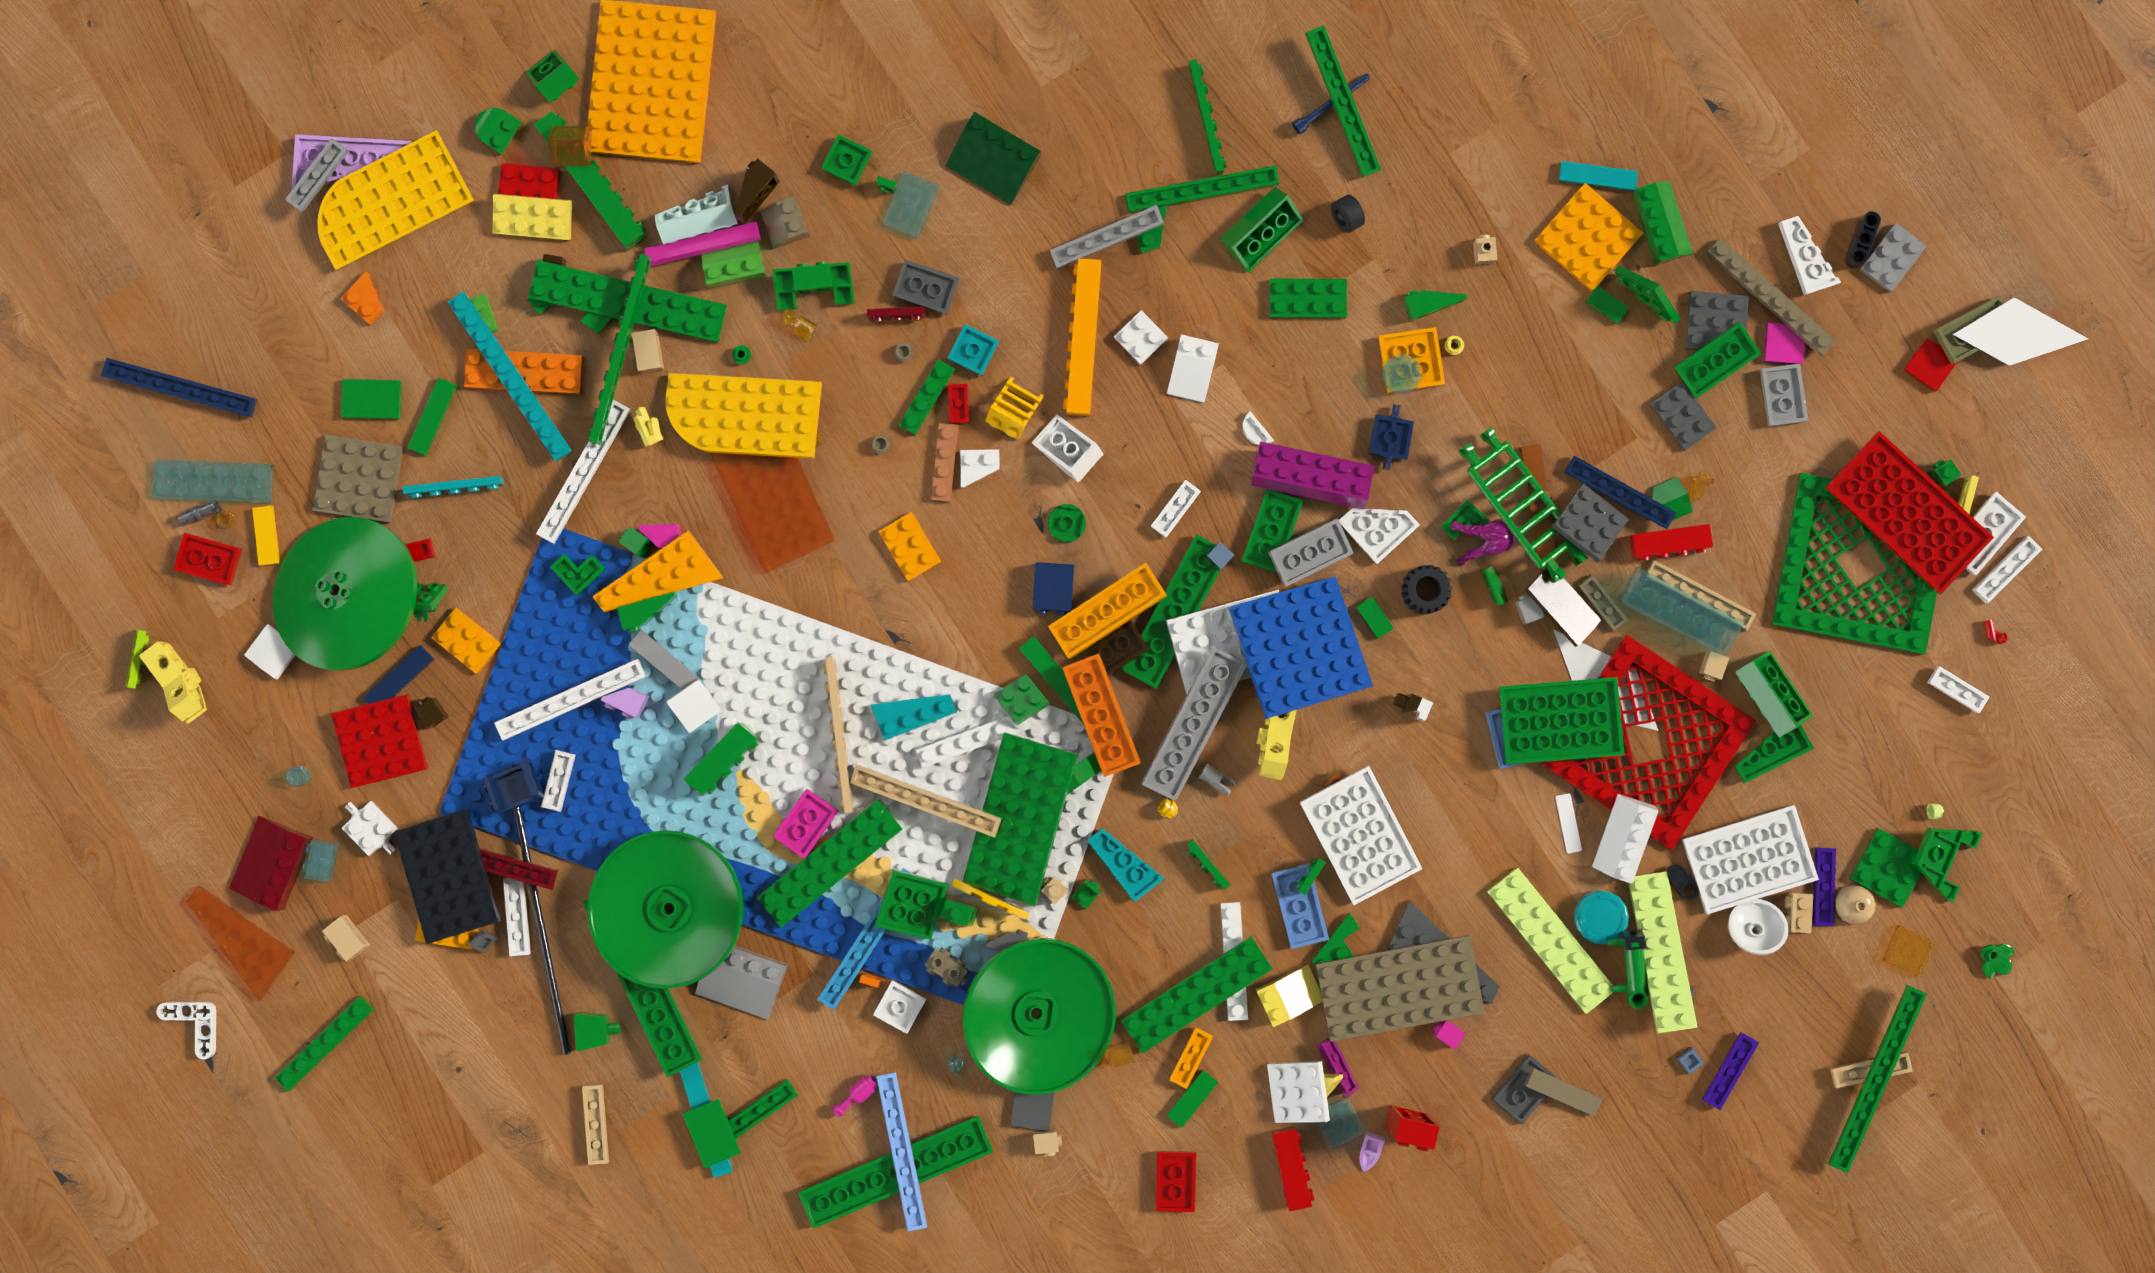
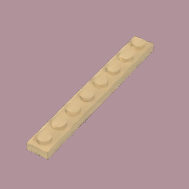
M835 657L825 658L826 662H823V671L828 676L825 688L826 693H830L831 701L827 702L829 713L832 712L833 720H830L831 732L835 733V740H832L833 751H837L838 759H835V768L840 773V778H837L838 790H842V798H839L840 808L844 809V813L854 812L836 661Z
M858 764L855 766L850 781L853 785L992 837H996L1002 819Z

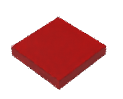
M1926 338L1903 370L1936 392L1957 362L1951 365L1943 348L1929 338Z

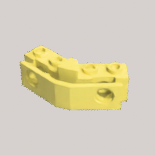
M156 642L139 655L163 687L168 709L182 722L185 720L189 724L207 710L201 687L198 684L201 682L198 673L194 668H187L169 643Z
M1297 710L1285 713L1283 718L1275 716L1265 719L1267 728H1259L1256 744L1261 745L1260 750L1262 751L1258 760L1260 776L1282 780L1284 777Z

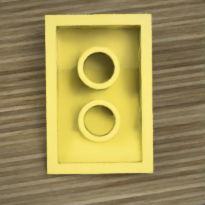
M1309 965L1255 989L1273 1027L1323 1002L1321 991Z

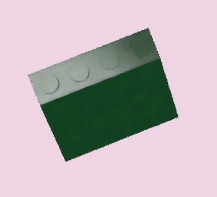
M974 112L964 127L945 166L1012 205L1040 159L1041 151Z

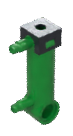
M1642 929L1622 931V938L1608 940V945L1624 946L1626 984H1618L1610 988L1611 992H1626L1629 1004L1635 1009H1641L1648 1004L1649 1000L1646 987L1645 935ZM1635 994H1642L1638 999L1633 998Z

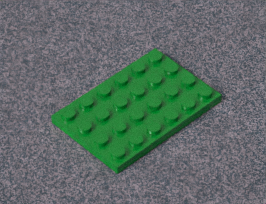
M1617 677L1499 686L1506 764L1624 755Z

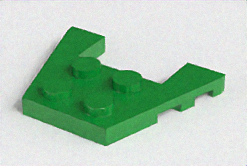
M1927 828L1913 864L1947 901L1954 903L1960 886L1946 880L1960 843L1976 849L1983 834L1982 832Z
M1350 913L1346 915L1329 940L1325 942L1311 960L1315 967L1316 963L1354 956L1344 942L1346 937L1360 929Z

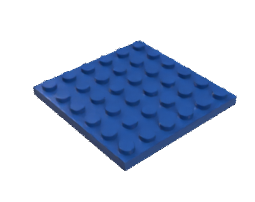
M1336 576L1228 608L1265 719L1373 686Z

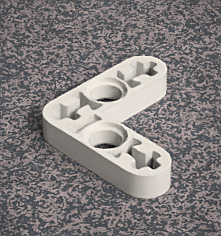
M165 1002L157 1007V1016L161 1020H195L196 1056L204 1060L215 1054L216 1007L212 1002ZM185 1005L191 1009L189 1016H184L182 1013V1008ZM205 1007L206 1009H210V1013L205 1014L204 1012L197 1013V1009H203ZM163 1009H176V1012L167 1014L163 1012ZM203 1025H207L210 1028L208 1036H204L201 1033ZM201 1039H210V1041L206 1042V1048L209 1049L206 1055L204 1051H201V1048L205 1047V1041L201 1042Z

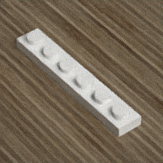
M1007 716L919 748L916 752L921 766L924 768L1001 740L1004 732L1015 735L1031 729L1032 726L1029 718L1017 726L1011 717Z
M1240 902L1220 903L1224 953L1243 941ZM1246 987L1227 999L1228 1021L1248 1020Z

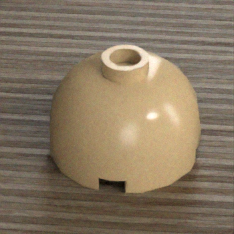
M1849 885L1843 887L1838 895L1835 896V912L1846 923H1865L1872 918L1875 912L1876 902L1874 896L1861 886Z

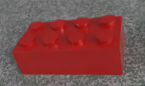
M1390 1105L1385 1128L1398 1145L1409 1147V1144L1416 1146L1418 1150L1428 1152L1429 1149L1435 1150L1440 1126L1427 1113Z

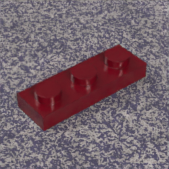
M925 306L867 309V318L872 320V323H881L883 319H891V322H901L903 318H910L911 321H921L922 318L926 317Z

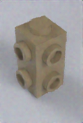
M936 947L925 963L926 970L934 976L938 974L943 977L942 981L950 987L953 985L957 987L959 983L963 985L969 977L967 974V963L959 958L955 960L950 957L951 953L945 948L941 947L939 949Z

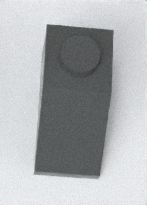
M1017 929V932L1010 931L987 941L985 947L999 952L1009 945L1031 938L1028 937L1027 932Z

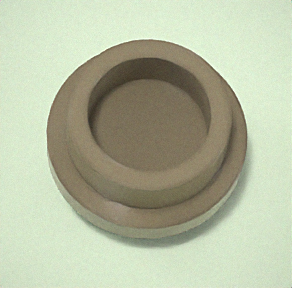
M900 343L896 346L894 354L900 362H908L912 359L914 350L910 344Z
M884 435L875 436L871 442V447L877 454L887 453L891 446L890 440Z

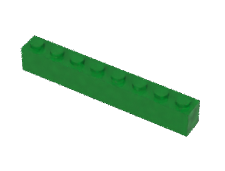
M551 111L537 121L534 126L628 251L647 238L644 234L646 231L645 227L640 221L635 222L632 218L635 214L629 206H623L621 201L624 199L617 190L612 191L609 187L612 183L606 175L603 177L598 171L601 168L595 160L590 161L587 155L589 152L583 144L579 146L575 140L578 138L571 129L568 131L565 128L566 122L560 114L556 116Z

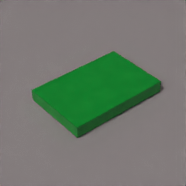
M342 379L341 417L401 419L402 381Z
M720 1098L682 1114L704 1169L741 1153Z

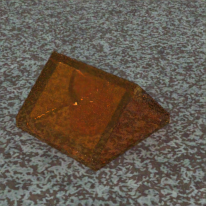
M552 126L548 138L551 164L591 166L592 127Z

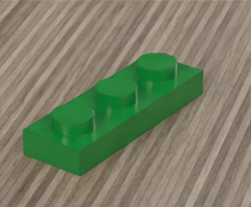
M1190 840L1187 843L1189 847L1187 849L1188 853L1193 859L1198 857L1202 862L1199 866L1206 874L1210 872L1214 876L1212 881L1218 888L1223 887L1224 890L1227 889L1231 884L1194 840Z

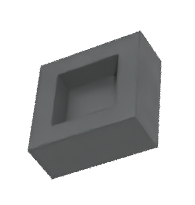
M481 929L469 945L473 949L485 953L497 938L493 933Z

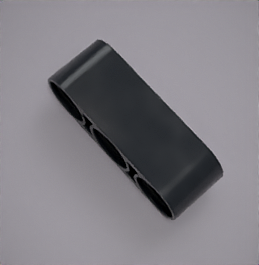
M1870 211L1859 218L1845 256V262L1848 267L1857 268L1868 260L1881 222L1878 213ZM1866 218L1871 219L1872 226L1866 223ZM1860 236L1866 239V244L1861 243ZM1854 254H1857L1859 256V262L1854 260Z

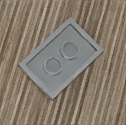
M1895 223L1859 270L1890 293L1926 248V245Z
M1800 364L1760 369L1768 427L1807 422L1808 415Z

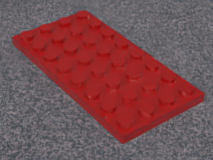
M1880 431L1874 434L1825 487L1830 494L1938 594H1942L1994 538Z

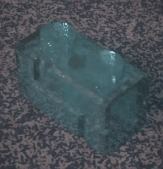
M311 839V843L309 842L306 847L308 860L304 863L302 870L305 873V879L323 882L332 881L338 842Z

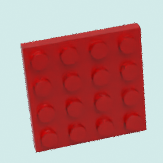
M409 694L331 713L350 788L428 769Z

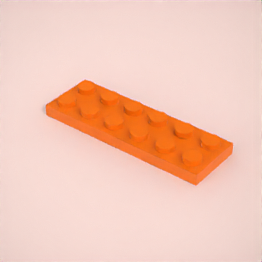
M467 349L464 387L507 390L479 349ZM505 351L532 392L581 395L584 356Z
M1100 654L1062 667L1103 776L1106 777L1140 764L1141 761Z

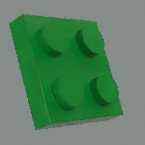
M838 134L821 169L845 182L857 186L873 151Z
M1027 674L994 694L995 699L1017 726L1049 706V701Z

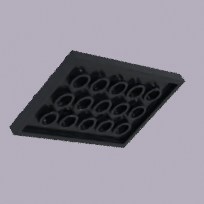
M468 809L394 832L426 944L501 921Z

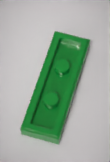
M1203 1069L1166 1116L1182 1128L1219 1082Z

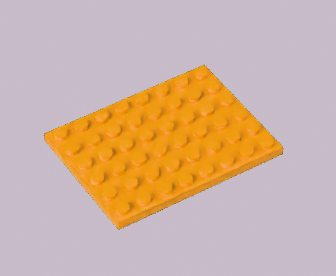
M601 0L585 148L589 153L701 164L716 22L715 10Z

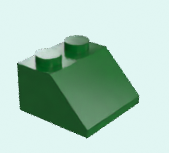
M555 49L525 73L549 103L559 99L564 91L574 87L579 80L578 76Z

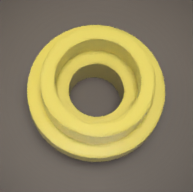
M1450 336L1445 341L1444 347L1450 355H1458L1464 349V342L1458 336ZM1451 343H1456L1457 348H1451Z

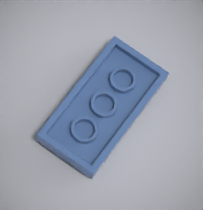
M1308 864L1271 873L1291 949L1329 940L1315 883L1313 882L1306 895L1297 891L1298 886L1296 884L1302 875L1305 877L1308 873Z

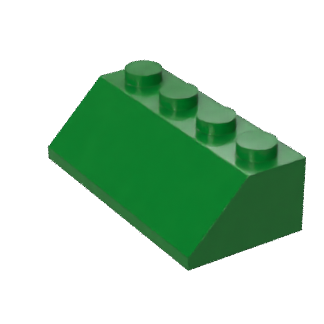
M1670 181L1655 182L1637 188L1632 195L1655 266L1692 255L1693 252Z
M1274 187L1219 240L1229 254L1249 273L1297 228L1304 219L1288 194Z
M1771 651L1766 652L1736 671L1739 681L1744 684L1750 697L1756 702L1761 714L1766 717L1772 730L1778 737L1790 732L1814 716Z
M738 722L683 780L700 794L706 795L708 793L711 795L718 788L716 784L721 779L724 781L732 773L730 769L734 765L738 767L745 760L743 756L748 751L751 753L759 745L757 741L760 738L744 723Z

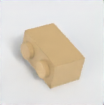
M652 329L632 333L630 346L632 350H635V358H633L634 368L638 369L641 374L664 370L658 332Z
M347 915L340 916L322 930L325 934V940L330 945L333 944L337 949L336 954L342 960L350 961L370 946Z

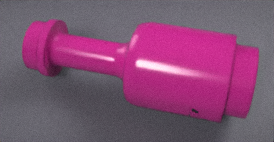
M871 1074L864 1075L849 1088L850 1096L840 1105H834L832 1110L835 1115L840 1118L845 1115L844 1111L854 1102L861 1104L877 1091V1080Z

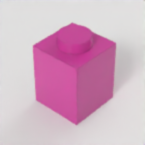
M1448 1020L1437 1022L1433 1028L1435 1031L1433 1035L1453 1049L1458 1047L1466 1035L1464 1031Z

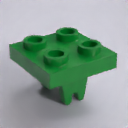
M417 583V599L413 614L418 622L422 618L427 622L429 620L428 611L435 612L437 610L438 603L448 592L447 584Z

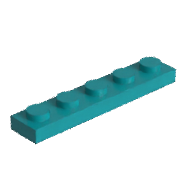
M493 476L402 487L403 494L410 496L411 499L422 498V494L441 496V492L460 494V490H468V492H479V488L498 490L499 486H504V478Z

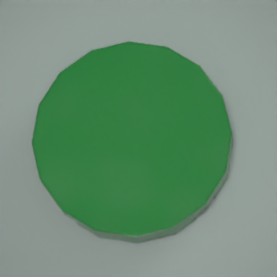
M1062 504L1056 507L1048 518V529L1051 535L1063 543L1078 540L1086 528V518L1083 512L1077 506L1071 504Z

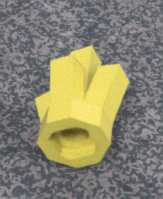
M638 407L635 411L637 415L634 418V422L645 447L664 440L658 418H649L645 407Z

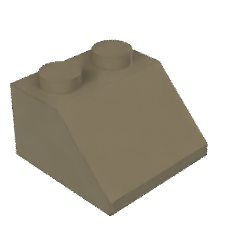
M795 196L775 202L761 212L773 249L810 237Z

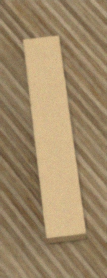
M1655 560L1651 561L1643 576L1744 631H1748L1756 616V613Z

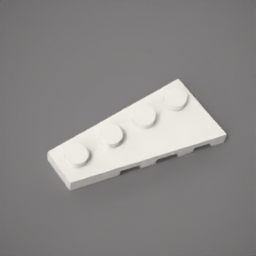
M1799 216L1778 223L1804 295L1841 283L1839 278L1835 277L1832 273L1830 264L1826 263L1823 259L1819 247L1815 246L1812 242V236Z

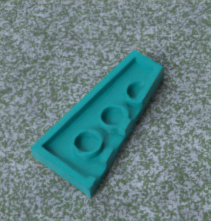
M951 694L871 704L885 741L957 713Z
M1103 828L1086 840L1133 902H1136L1165 879Z

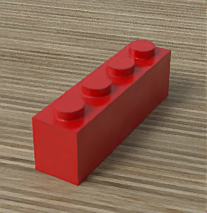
M1710 524L1629 536L1632 559L1638 558V562L1650 560V556H1657V559L1668 558L1671 553H1676L1677 556L1689 555L1688 551L1693 550L1696 551V554L1708 552V548L1713 547Z
M1294 1126L1271 1131L1289 1212L1312 1207L1311 1201H1314L1312 1189H1308L1307 1182L1310 1181L1308 1169L1304 1170L1303 1162H1306L1304 1150L1300 1151L1299 1143H1302L1300 1131H1296Z

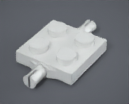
M370 801L364 808L359 810L352 802L345 806L353 816L342 829L368 856H371L377 849L382 847L390 855L397 850L389 841L394 832L398 831L399 828L373 801Z

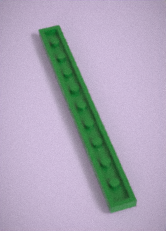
M640 254V258H637L635 261V276L631 277L629 288H631L630 294L626 296L624 301L626 309L619 319L621 327L619 333H616L614 337L615 349L609 356L610 367L604 374V389H601L599 392V407L594 411V425L590 427L588 432L589 442L601 445L652 260L648 255Z
M1906 985L1828 1165L1843 1172H1849L1927 993Z

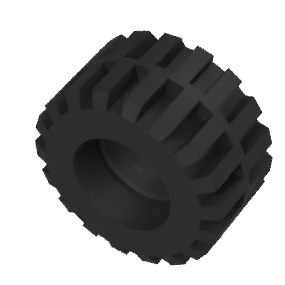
M1421 565L1408 572L1401 585V596L1405 600L1403 601L1405 605L1407 604L1410 610L1416 611L1415 613L1430 614L1443 609L1452 596L1450 594L1452 591V586H1450L1451 580L1447 578V573L1433 565ZM1423 578L1431 579L1437 587V594L1430 601L1420 599L1416 593V584Z

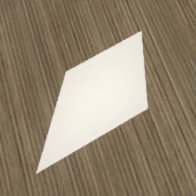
M2012 298L1953 334L2009 366L2088 339L2016 298Z
M1554 630L1572 681L1597 679L1611 656L1583 643L1574 647L1564 634ZM1636 669L1628 671L1630 681L1640 680ZM1625 674L1619 684L1627 682ZM1641 682L1631 684L1633 695L1643 693ZM1627 685L1618 687L1620 697L1630 696ZM1644 696L1634 698L1636 708L1646 706ZM1630 699L1620 700L1623 711L1632 709ZM1646 709L1637 711L1639 722L1649 720ZM1633 712L1623 714L1625 723H1635ZM1656 722L1636 725L1659 731Z

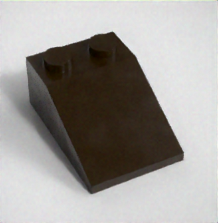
M758 158L755 162L749 163L743 180L736 211V217L742 225L748 222L780 183L777 174Z

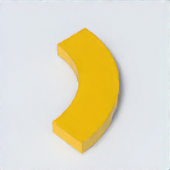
M954 879L952 883L953 887L991 906L998 907L1007 913L1025 920L1029 917L1030 913L1022 908L996 898L974 886Z

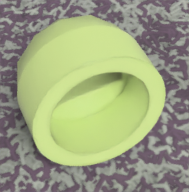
M1929 804L1927 806V816L1929 819H1939L1943 816L1944 809L1941 805Z

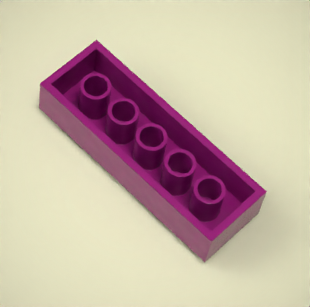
M1260 441L1251 486L1364 510L1369 499L1374 465Z

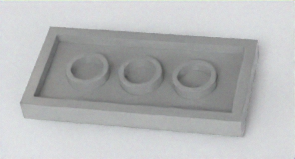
M1335 518L1268 551L1283 586L1287 587L1353 554V551L1338 518Z

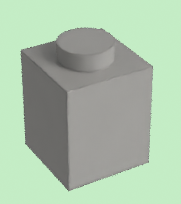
M1528 594L1519 597L1520 601L1515 602L1522 624H1527L1544 617L1542 609Z

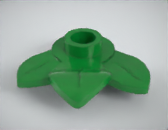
M2007 944L1984 946L1980 951V956L1984 961L1982 971L1985 976L1991 979L1996 972L2002 975L2010 974L2012 963L2009 958L2015 953V950Z

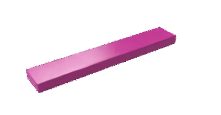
M756 221L692 238L677 240L674 243L644 248L645 255L652 259L651 267L759 241L761 238Z

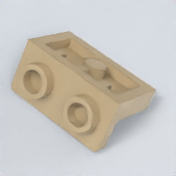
M1788 892V896L1785 897L1784 901L1785 908H1787L1785 918L1788 923V932L1811 933L1813 894Z

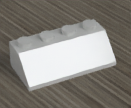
M1617 794L1592 867L1613 878L1632 884L1658 814L1656 806Z

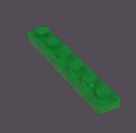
M1197 59L1189 60L1188 66L1215 176L1223 175L1226 161L1224 156L1221 157L1219 150L1222 149L1220 138L1216 139L1215 135L1217 125L1215 119L1212 120L1210 113L1213 112L1211 101H1207L1206 94H1208L1206 82L1203 83L1201 78L1204 75L1202 64H1198Z
M359 996L287 1065L275 1079L287 1092L291 1091L375 1009L363 996Z

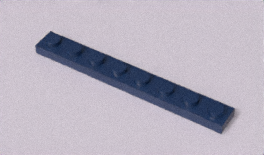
M106 358L101 374L105 378L251 418L257 403V399L110 358Z

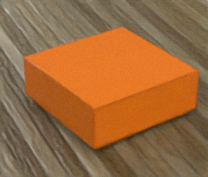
M864 973L861 975L859 982L878 988L881 978Z

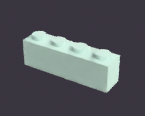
M728 184L722 186V191L715 194L713 191L706 193V197L698 201L695 198L689 200L684 207L677 205L656 214V227L662 243H674L680 239L692 238L698 234L710 233L716 229L728 228L738 224Z

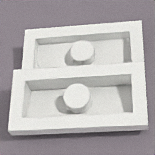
M269 624L265 626L244 654L254 664L277 680L295 657V654L291 652L282 640L278 630Z

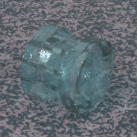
M303 766L290 768L286 775L287 781L294 786L305 785L311 778L310 771Z

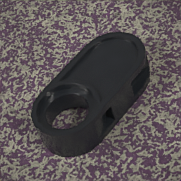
M1672 865L1667 869L1669 882L1682 898L1693 900L1698 896V886L1682 866ZM1687 885L1693 887V893L1690 896H1686L1683 892L1684 887Z

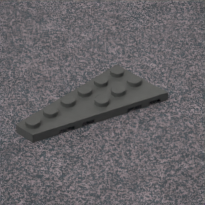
M1408 901L1386 950L1449 939V937L1411 901ZM1476 964L1482 1000L1492 1004L1500 986Z

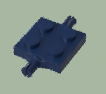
M1393 404L1390 416L1375 415L1369 454L1379 455L1384 458L1383 470L1390 471L1392 459L1408 460L1414 421L1404 420L1399 417L1401 405Z

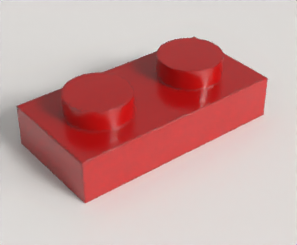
M948 384L950 424L969 423L968 384Z

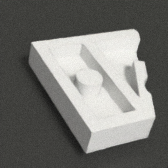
M999 449L960 450L961 488H965L975 481H979L985 476L1000 470Z

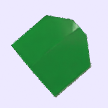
M1678 477L1652 488L1653 500L1677 512L1673 520L1693 512L1688 492Z

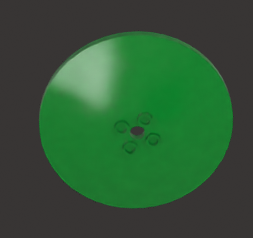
M337 518L324 522L308 531L287 553L279 568L273 589L274 620L286 646L304 662L331 671L357 669L382 657L401 638L414 612L418 586L416 569L411 554L403 541L394 532L377 522L365 518ZM336 586H339L340 590L338 594L334 595V588Z
M673 830L653 831L638 835L621 844L602 863L594 877L589 892L588 923L591 936L599 953L621 976L650 988H678L695 983L710 975L732 952L743 925V893L732 865L709 842L685 832ZM668 903L674 906L672 914H668L665 911V906Z
M1034 938L1019 941L992 956L972 980L965 997L962 1013L965 1043L977 1066L998 1085L1017 1093L1029 1095L1057 1092L1083 1079L1104 1056L1115 1028L1116 1002L1111 983L1102 967L1079 947L1052 938ZM1039 1008L1040 1015L1033 1018L1031 1016L1032 1010Z

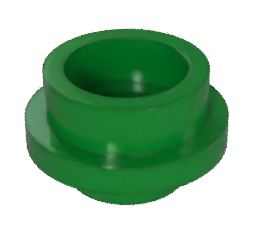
M736 346L732 351V358L737 364L744 365L750 361L751 351L747 346ZM741 351L745 353L743 358L738 357V353Z

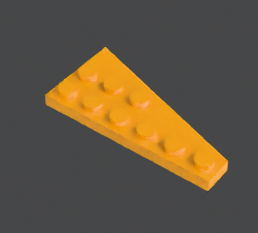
M687 530L594 594L593 598L601 609L607 612L620 606L722 579L723 576L690 531Z

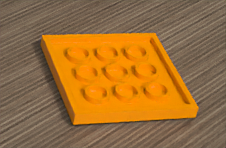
M1584 183L1534 240V243L1592 292L1640 238L1643 232L1590 186Z

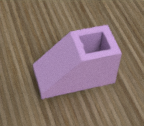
M626 688L603 696L601 701L605 702V707L614 711L617 708L623 711V716L633 719V717H640L649 696L633 688Z

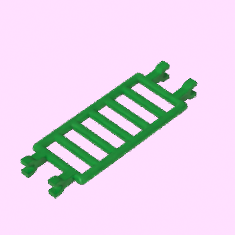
M1490 427L1479 436L1484 442L1488 443L1492 451L1479 459L1472 444L1468 443L1458 452L1471 465L1467 469L1468 474L1539 569L1546 567L1550 572L1552 580L1556 583L1567 574L1556 564L1555 558L1567 551L1576 567L1580 563L1585 562L1588 557L1567 539L1543 559H1540L1535 549L1555 535L1557 531L1551 527L1530 544L1523 534L1550 513L1556 520L1561 513L1510 443L1507 441L1501 443L1496 437L1494 429ZM1506 451L1512 460L1483 481L1477 471L1499 454ZM1517 466L1523 476L1494 496L1488 487ZM1529 482L1534 492L1506 512L1500 502ZM1540 497L1546 507L1518 528L1511 518Z

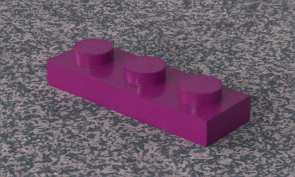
M1329 1037L1317 1045V1048L1330 1074H1343V1079L1339 1082L1337 1088L1342 1097L1347 1098L1356 1092L1359 1087L1336 1041L1331 1042Z

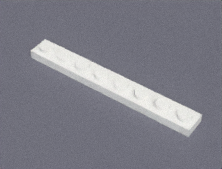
M613 400L601 445L588 442L538 529L537 535L555 544L631 411L630 408Z
M636 659L495 722L496 728L502 741L639 681L645 678L646 675L639 659Z

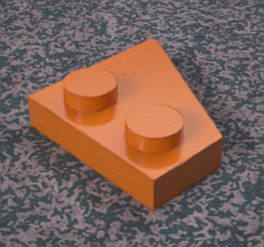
M365 271L341 299L368 324L372 325L384 310L370 279L371 276Z

